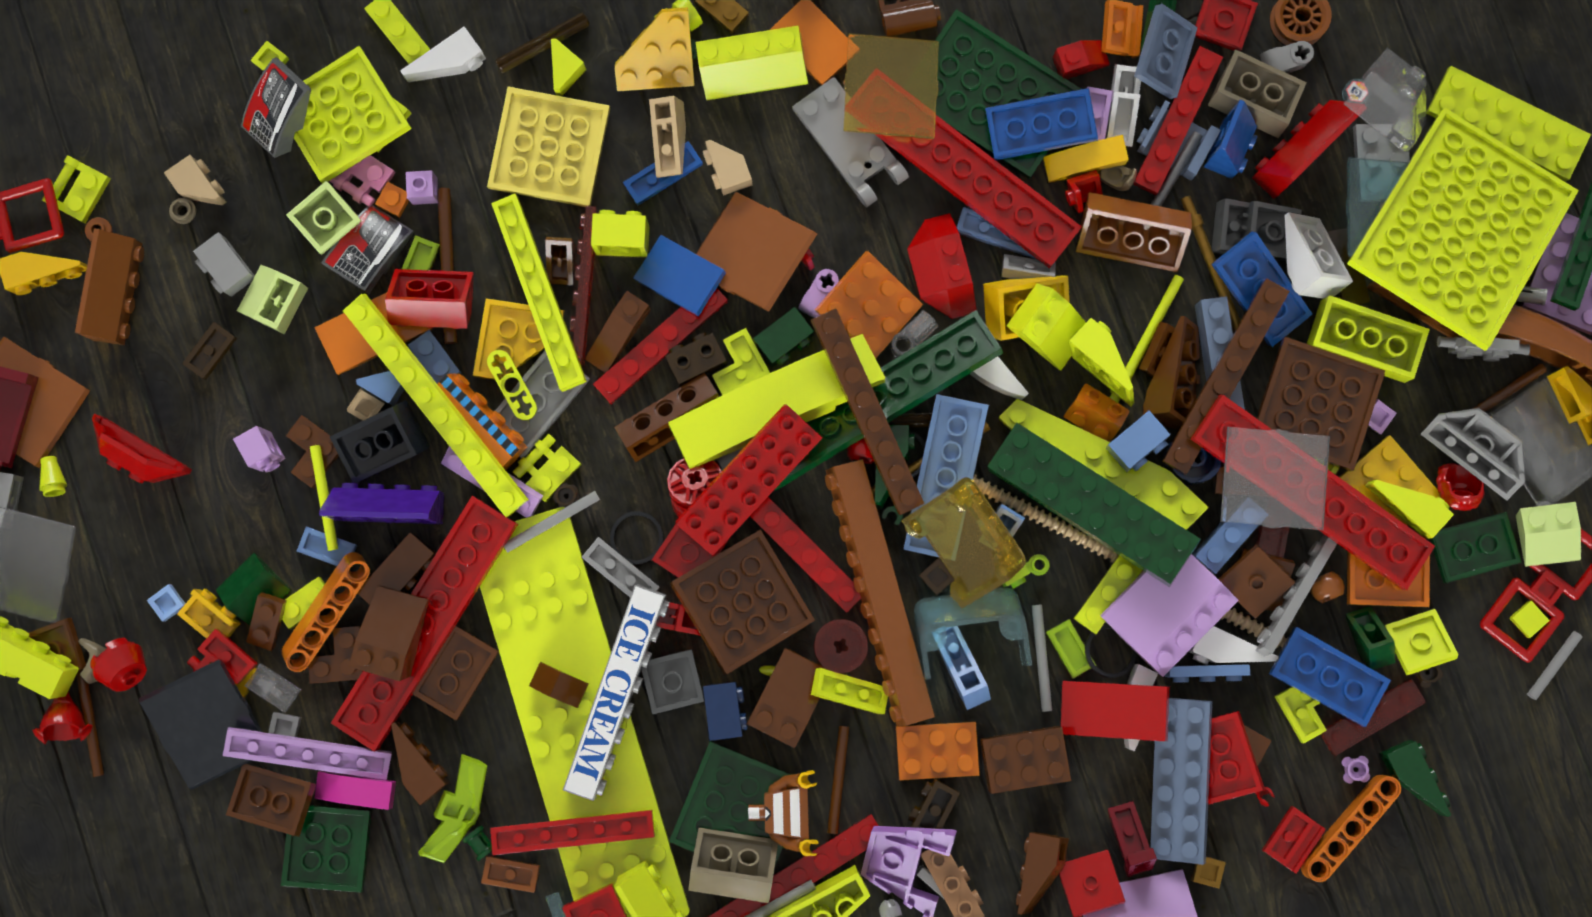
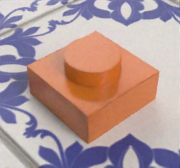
M387 182L375 205L400 218L409 202L407 191Z

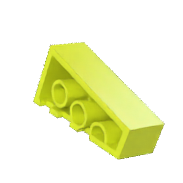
M854 865L815 886L816 889L767 917H848L870 897V893Z

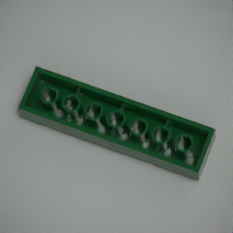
M1019 423L1015 424L987 466L989 472L1168 587L1172 585L1200 542V538Z

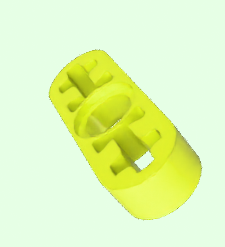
M503 350L491 352L487 358V365L514 415L521 420L532 419L537 413V404L510 355ZM497 355L501 358L506 357L507 361L504 362V366L507 371L511 368L514 370V373L506 374L501 380L498 375L503 374L502 370L498 366L493 367V363L496 361L494 357ZM509 378H516L520 382V388L515 393H509L505 389V382ZM523 391L527 394V396L522 397L523 401L526 404H532V407L529 409L530 414L527 416L525 413L519 414L518 409L521 408L518 400H515L514 403L511 401V398L521 395Z

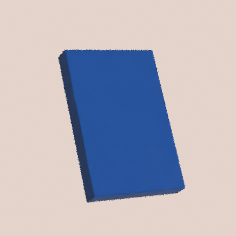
M660 235L633 279L699 317L726 272L724 269Z

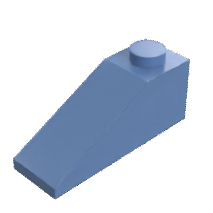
M954 621L932 631V636L966 709H971L991 700L988 685L956 622Z

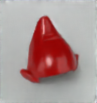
M68 690L65 697L54 698L43 716L39 729L35 728L32 731L35 737L44 744L48 740L67 741L80 738L83 741L91 733L93 725L85 724L83 715L79 707L71 699Z

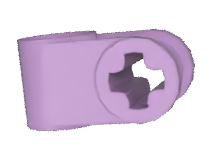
M824 269L816 275L810 289L807 290L799 305V311L813 318L820 316L814 309L839 282L838 276L833 270ZM828 277H831L833 286L828 285L826 288H823L821 280H827Z

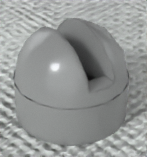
M893 899L884 900L879 907L881 917H898L902 915L898 902Z

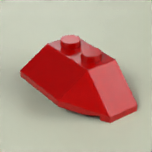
M950 213L925 219L907 248L920 299L945 314L951 320L967 316L975 310L977 311L973 282L959 231Z
M98 414L93 415L92 421L100 454L108 459L106 463L119 471L122 467L130 472L128 476L141 484L144 481L156 483L187 475L192 471L190 467L109 419Z

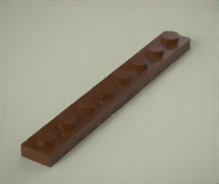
M1267 278L1263 281L1164 456L1163 463L1184 475L1188 473L1202 448L1191 440L1192 436L1218 396L1231 397L1289 294V290Z
M835 308L811 319V323L898 515H902L925 504L837 309Z

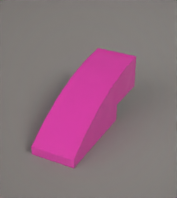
M319 771L315 799L389 810L393 808L396 781Z

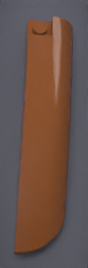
M1371 282L1367 286L1371 291L1447 337H1462L1378 283ZM1514 304L1495 338L1520 340L1519 344H1529V356L1540 359L1558 369L1566 366L1570 367L1592 388V340L1557 321Z

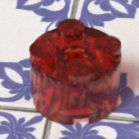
M837 619L826 623L818 631L814 640L816 658L823 667L836 673L850 672L859 667L866 658L868 651L867 638L861 627L846 619ZM841 639H844L848 649L838 654L835 652L836 647L833 644L835 641L840 642Z

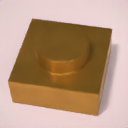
M1206 857L1204 865L1195 864L1191 881L1220 888L1226 862Z

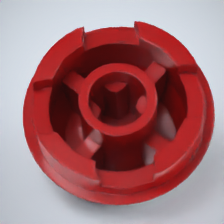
M118 638L106 643L107 649L98 657L95 655L92 657L90 667L93 671V677L98 682L117 692L128 690L137 685L144 678L147 671L142 647L134 641H127L126 638Z

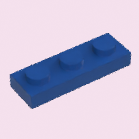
M688 141L685 143L683 174L657 178L654 162L624 181L623 184L637 206L702 166L703 162Z

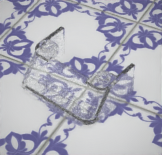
M1387 47L1360 78L1359 81L1362 83L1344 102V105L1398 148L1408 152L1416 143L1426 123L1427 81L1424 78L1426 74L1415 65L1413 67Z

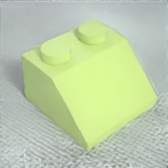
M327 181L286 214L321 255L361 222L352 208Z
M1576 502L1520 508L1516 514V521L1525 567L1581 560V526Z

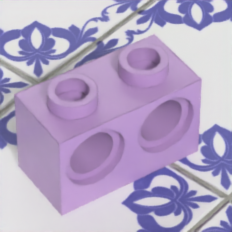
M255 426L233 439L247 466L262 472L264 470L265 472H270L280 466L279 462L285 459L272 433L261 427Z

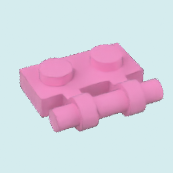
M370 155L342 174L331 179L330 182L333 183V187L337 190H344L353 196V200L357 203H364L370 207L375 202V198L369 195L370 191L374 189L381 194L386 183L390 182L394 176L395 171ZM353 176L363 182L361 187L358 188L350 183Z

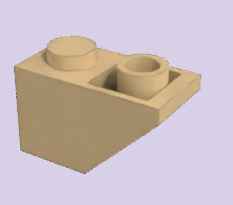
M712 140L705 141L706 150L703 151L707 166L712 164L715 174H712L711 177L716 190L721 188L724 196L752 186V178L742 154Z
M189 155L164 172L182 197L193 201L218 205L226 203L222 197V194L225 193L223 188L216 180L211 181L207 175L210 170L201 159L197 161Z

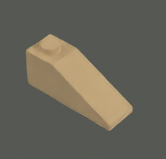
M675 96L650 99L656 177L683 174L686 134L684 102Z

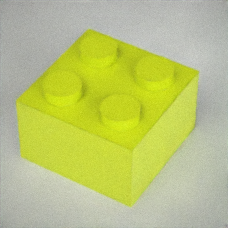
M600 210L599 214L593 213L591 246L595 254L600 256L647 257L649 224L646 216H643L638 211H627L626 215L615 214V211Z

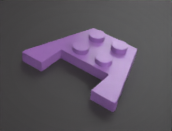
M874 826L871 831L861 876L886 893H894L904 900V905L910 909L914 907L922 912L923 917H934L939 896L913 888L923 848L950 856L957 831L953 829Z

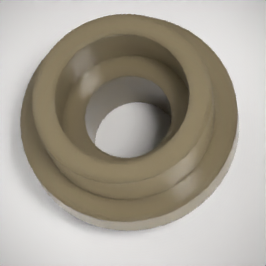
M178 198L170 205L169 214L175 222L187 224L195 218L196 207L191 200ZM186 207L187 213L181 216L180 210Z

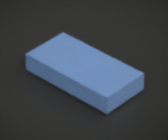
M306 527L297 552L337 566L346 554L355 552L357 545L337 538L338 549L328 551L325 533Z

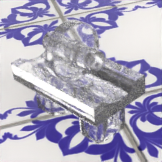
M263 664L258 665L255 673L245 685L246 688L284 713L288 711L301 691L300 688Z

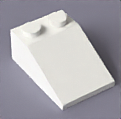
M1288 212L1285 215L1287 273L1292 281V288L1298 295L1322 299L1329 295L1334 297L1351 284L1353 280L1320 218Z

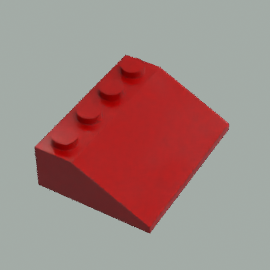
M1329 100L1324 106L1319 103L1308 114L1311 119L1306 124L1301 121L1290 132L1293 137L1288 142L1283 139L1273 149L1276 154L1270 160L1265 157L1255 167L1258 172L1252 179L1275 199L1368 107L1363 103Z

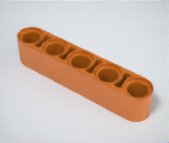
M350 552L341 559L284 644L282 656L288 669L291 671L301 672L309 666L367 580L370 569L363 556L359 553ZM361 564L357 571H349L352 565ZM346 586L342 593H334L338 587ZM331 608L329 614L324 616L320 615V612L323 609ZM311 630L317 631L314 636L305 637L307 632ZM294 653H302L299 658L290 659Z
M1377 775L1370 780L1317 842L1301 866V871L1305 877L1316 882H1323L1335 872L1399 797L1401 785L1396 778ZM1387 780L1390 790L1383 795L1380 789L1381 784ZM1367 801H1370L1373 809L1371 813L1366 815L1363 811V806ZM1353 821L1356 826L1355 831L1348 835L1346 825ZM1336 841L1338 851L1334 855H1330L1328 847L1330 843ZM1319 861L1321 870L1317 875H1313L1311 873V866Z

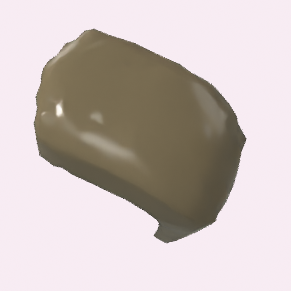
M1117 166L1100 170L1098 174L1100 181L1119 191H1128L1135 182L1137 171L1135 168L1129 169L1124 166Z
M81 638L78 642L89 652L90 656L80 676L87 683L92 684L97 682V680L93 677V671L90 667L91 659L94 655L98 657L106 648L86 638Z

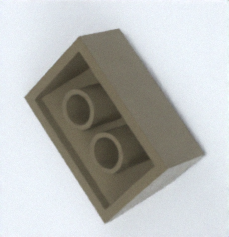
M1235 50L1214 90L1208 106L1228 115L1238 101L1243 100L1257 125L1256 128L1279 138L1289 125L1307 82Z
M699 828L688 891L769 903L778 843L770 838Z

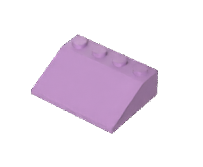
M1191 554L1170 587L1143 571L1100 616L1153 670L1164 677L1239 600Z
M1183 869L1120 882L1125 903L1083 915V917H1198Z

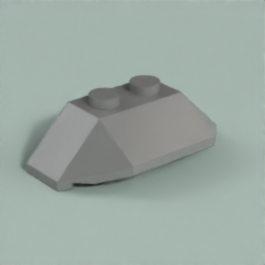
M1480 408L1438 414L1421 433L1423 437L1506 500L1525 483L1523 441Z

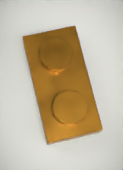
M693 0L696 5L731 34L749 16V12L735 0Z

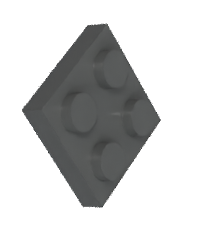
M692 649L652 659L647 668L642 667L652 714L705 701Z

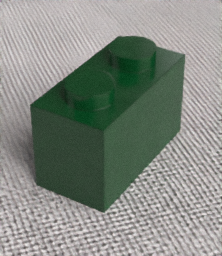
M794 307L754 337L753 342L772 367L777 363L779 366H782L792 358L790 353L797 348L803 350L813 342L811 337L814 336V331Z

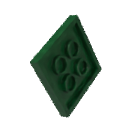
M310 805L300 837L286 834L281 886L362 893L365 883L372 810Z

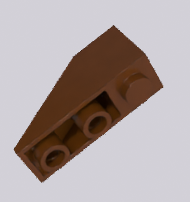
M400 721L392 723L391 726L402 782L418 804L422 805L450 783L446 779L448 773L439 763L437 765L433 763L429 758L432 754L423 743L418 744L412 737L415 733L406 722L402 724Z
M1040 832L1029 833V837L1026 838L1024 851L1027 853L1026 860L1020 871V878L1023 880L1022 887L1016 898V905L1019 907L1018 914L1031 913L1063 869L1069 838Z

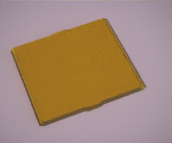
M848 33L847 65L843 81L845 91L843 131L934 139L936 98L939 91L937 81L939 42Z

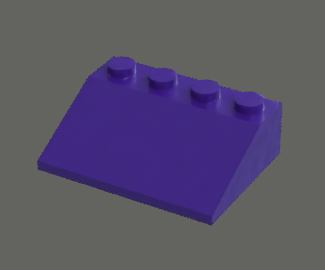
M342 483V488L333 487L319 510V516L336 521L443 524L444 493L437 491V486H421V490H411L410 485H395L394 489H384L383 484H368V489L358 488V484Z

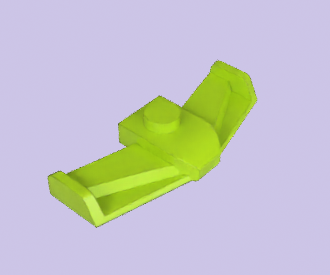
M461 754L455 794L444 790L434 812L435 818L443 821L425 845L418 851L420 856L445 863L470 828L476 824L480 815V804L487 765L482 761Z

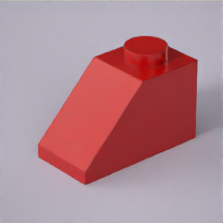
M1081 40L1056 48L1052 57L1058 74L1066 80L1110 65L1107 54L1101 52L1102 40Z

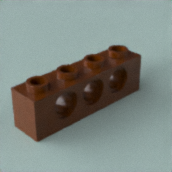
M703 373L632 417L624 420L614 428L634 461L637 462L675 439L668 422L720 396L706 374Z

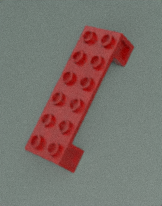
M784 404L676 520V524L713 556L815 447L822 437L787 404Z

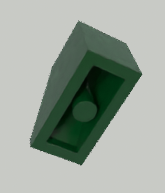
M1371 606L1347 613L1346 620L1356 648L1367 667L1375 670L1395 663V642Z

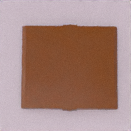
M734 192L696 254L725 270L726 274L719 284L722 289L733 295L736 294L769 312L817 233L783 216L777 210L770 207L767 208L738 192Z
M3 337L0 341V366L39 377L16 454L40 468V459L48 456L90 390L57 370L49 361L36 357L8 338Z

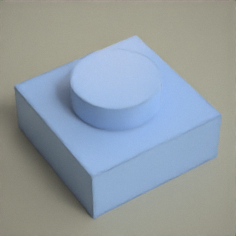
M168 584L147 600L163 622H166L178 613L186 604L172 584Z

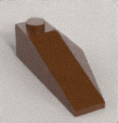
M1186 316L1179 318L1147 389L1143 404V415L1150 411L1163 427L1180 430L1197 400L1196 384H1200V375H1197L1195 369V361L1199 359V328Z

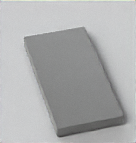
M546 351L541 354L522 377L537 404L536 415L530 420L517 418L506 398L495 410L505 418V424L511 430L517 431L524 438L523 443L528 448L519 456L521 458L528 456L537 441L541 440L587 384L585 382L562 392L559 389ZM585 375L586 381L588 382L590 378ZM520 382L517 383L510 393H515L519 390ZM523 391L521 395L511 398V401L514 403L515 400H518L521 408L518 409L519 414L525 413L527 416L530 414L529 409L532 407V404H526L523 401L522 397L527 396L526 392Z

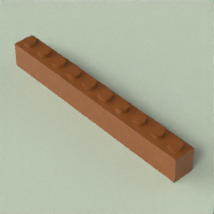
M863 459L834 466L825 470L827 474L825 482L827 488L832 492L834 499L832 501L833 511L839 517L841 524L839 527L840 536L846 542L848 550L846 554L847 561L854 571V587L861 596V612L869 625L868 637L876 650L875 662L883 675L882 687L885 695L889 697L891 704L889 708L891 719L893 722H896V726H907L935 717Z

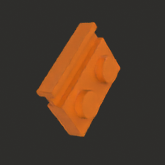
M1107 0L1105 2L1101 52L1121 56L1128 55L1132 56V58L1140 56L1143 5L1135 6L1133 3L1118 0Z

